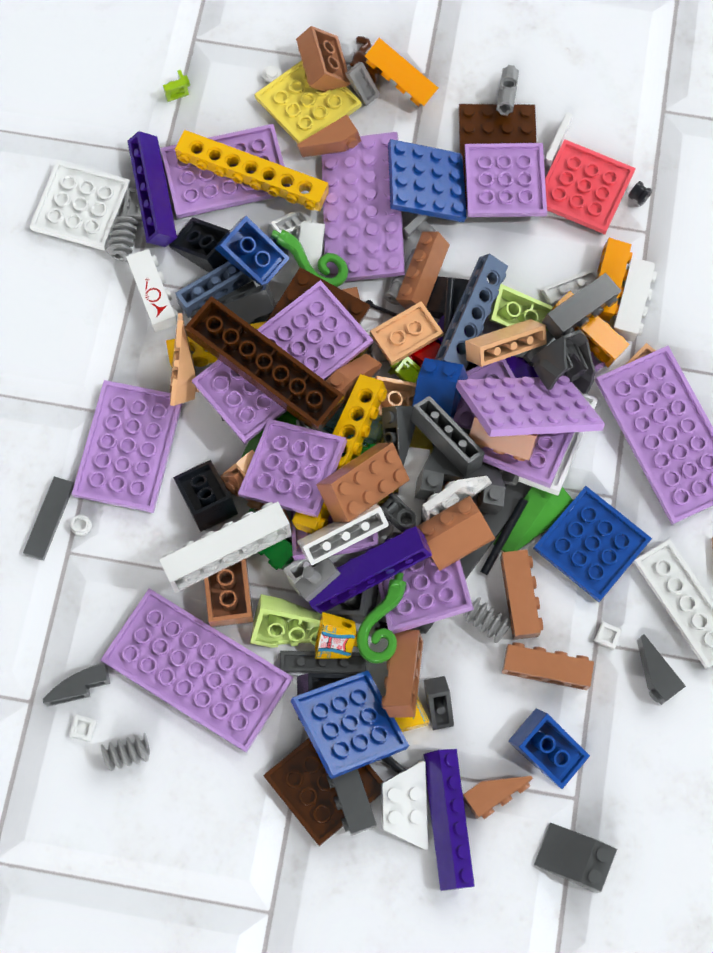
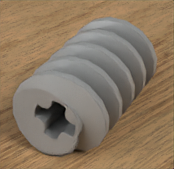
M118 216L114 219V225L112 226L108 242L109 246L107 247V253L111 257L127 261L126 256H129L128 254H131L133 251L130 247L134 246L132 241L136 238L134 233L138 231L137 227H135L139 225L136 219L129 216Z
M478 597L472 603L474 610L464 614H468L466 621L470 622L475 619L473 626L477 627L481 624L480 632L483 633L488 630L487 637L490 638L495 635L494 642L498 643L510 628V626H507L509 619L505 618L501 621L502 613L494 616L495 608L486 610L488 603L485 602L480 605L481 597Z
M145 733L143 734V740H140L138 735H135L133 743L129 737L126 738L125 745L122 744L121 740H118L117 747H114L112 742H109L107 750L101 744L103 759L110 771H114L115 764L119 769L123 768L124 762L127 766H131L132 759L136 764H140L141 756L145 762L149 761L150 749Z

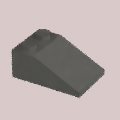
M550 823L534 865L595 893L602 892L617 849L591 837Z

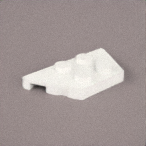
M488 476L449 482L443 491L431 495L427 502L423 504L421 524L466 497L471 496L472 498L492 482Z
M422 761L381 783L382 830L423 850H428L426 763Z

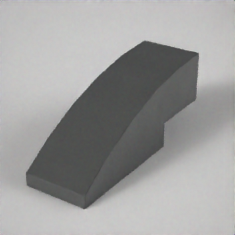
M102 663L77 672L53 688L43 698V703L48 707L90 697L89 688L110 684L108 667Z

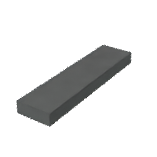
M54 476L23 551L24 555L45 560L74 488V482Z
M280 650V669L286 673L359 674L366 671V660L359 652H352L350 658L317 659L315 658V651Z

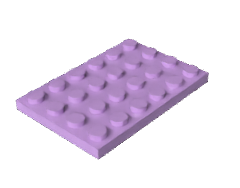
M274 124L209 137L211 140L284 166ZM176 145L161 148L177 219L275 198L266 191L255 190L247 184L236 183L231 178L217 176L209 170H201L196 165L182 163L177 159ZM268 177L265 180H272L273 178Z
M562 375L551 390L544 386L539 377L458 380L456 384L457 390L490 437L603 431L605 425L567 376Z
M104 380L72 496L154 513L183 403L171 406L170 393Z

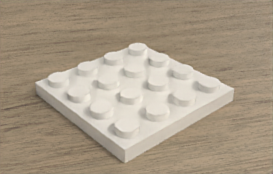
M57 160L30 224V229L105 250L110 239L114 219L120 214L125 194L131 186V181Z

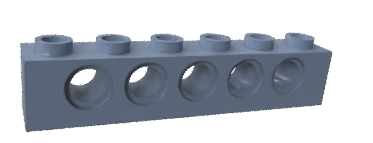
M269 237L276 244L277 240ZM277 245L289 257L288 250ZM228 261L175 294L178 304L186 316L190 318L192 310L202 307L211 296L218 300L252 281V279Z
M490 253L478 258L435 360L463 364L465 369L468 367L469 361L466 360L465 341L478 337L484 329L483 324L491 313V305L499 294L498 289L506 278V270L508 268V265Z

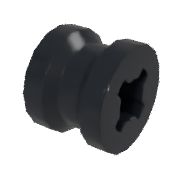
M639 181L632 188L628 197L637 200V203L642 206L653 190L646 188L643 182Z

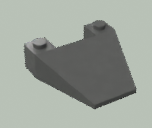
M461 428L469 436L470 429ZM434 446L417 478L415 498L427 500L431 495L440 493L443 481L451 482L460 479L488 476L492 483L478 493L476 505L480 512L497 515L504 506L506 487L499 468L483 462L481 468L464 477L440 450Z

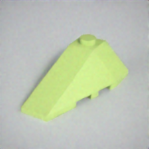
M500 284L499 294L491 305V313L488 318L489 321L503 327L529 319L541 323L553 306Z
M261 594L255 611L250 643L270 648L278 647V645L282 644L298 646V643H312L315 645L322 614L282 598Z

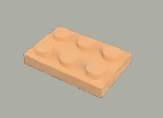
M421 301L370 330V335L391 366L442 337L443 331Z

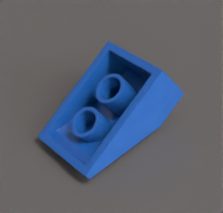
M247 216L241 218L215 247L226 260L260 286L268 284L290 259Z
M424 358L418 374L412 406L430 396L453 419L461 399V394L456 388L457 381L468 379L464 365Z
M537 708L508 741L560 789L566 786L590 757L548 713Z

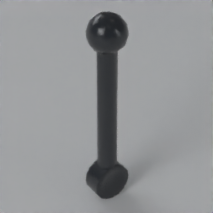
M371 300L365 302L370 305V309L374 308L393 317L398 315L373 304Z

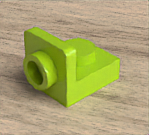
M181 69L177 71L179 80L170 81L163 85L167 102L189 95L188 87L190 82L187 75L183 76Z
M406 357L391 366L388 373L390 375H397L403 381L415 383L421 367L411 358Z

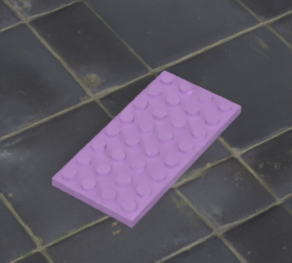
M397 132L360 136L361 142L354 148L344 152L322 154V181L328 182L329 193L323 204L325 254H337L346 262L348 276L345 282L405 275L402 211L390 209L388 142L390 139L398 140ZM328 262L326 265L330 269V274L325 275V277L333 278L338 273V267L334 263Z
M321 280L257 329L325 381L337 369L346 365L373 343V339ZM219 359L192 379L195 387L244 445L265 429L268 419L276 420L286 412L283 407Z
M669 346L597 377L595 381L671 525L712 507L713 426Z
M150 588L101 658V662L245 753L250 749L294 679L291 675Z

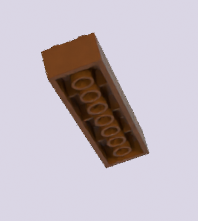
M212 296L185 326V331L189 338L310 429L321 431L344 403V394Z

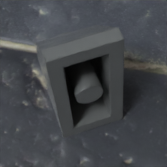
M445 676L424 680L432 729L438 730L453 727L451 696Z

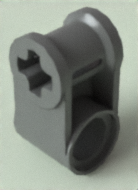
M390 493L389 499L380 506L386 520L402 533L408 528L415 527V513L398 496ZM409 518L412 522L403 524L401 519Z

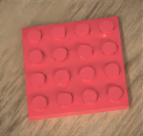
M564 139L545 178L547 211L605 235L636 168Z

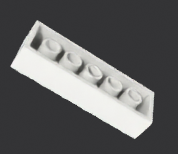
M269 502L255 513H246L242 516L241 520L235 523L233 521L228 522L222 526V529L216 532L210 531L196 542L189 541L182 546L183 548L176 552L172 550L165 553L159 561L175 593L292 536L290 523L279 502Z

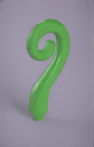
M273 230L270 237L277 240V245L292 253L299 268L305 269L336 287L346 281L348 267L339 255L327 253L318 260V270L323 275L327 276L330 274V269L326 265L328 262H332L338 267V273L335 277H323L312 268L301 243L294 235L285 230H282L281 233Z
M401 572L396 574L394 579H390L386 597L366 616L359 627L357 647L361 656L370 663L377 664L388 661L396 651L397 640L392 631L385 628L378 629L371 637L373 644H378L382 638L387 639L388 645L382 652H374L370 649L368 637L372 627L382 617L392 611L403 598L406 582L403 581L404 574Z

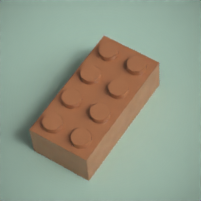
M393 442L377 443L316 485L333 521L349 523L410 479Z
M243 559L204 579L208 621L211 627L254 622L247 559Z

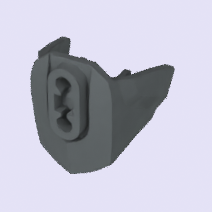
M581 330L554 340L540 350L531 360L534 370L548 390L553 388L563 374L583 394H588L594 382L596 370L588 339Z

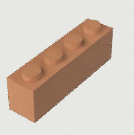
M438 231L422 232L396 298L405 310L421 301L425 307L427 306L450 246Z
M527 550L502 552L500 561L513 640L539 637L541 630H543V620L538 618L537 610L540 609V602L534 593L537 585L535 576L531 575L530 568H533L532 556H528Z
M406 630L394 634L397 640V648L394 655L387 661L388 676L384 680L386 695L382 697V707L386 709L389 718L415 717L423 639L419 630Z
M513 642L512 645L508 644L506 648L502 674L588 690L591 686L594 661H590L589 657L576 655L575 658L567 656L568 653L555 651V653L546 652V649L542 647L530 649L525 648V645L522 643Z

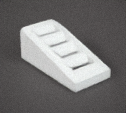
M299 208L270 222L268 234L271 236L273 230L280 233L282 230H285L292 235H296L297 229H301V223L298 222L296 217L301 222L312 223V221Z

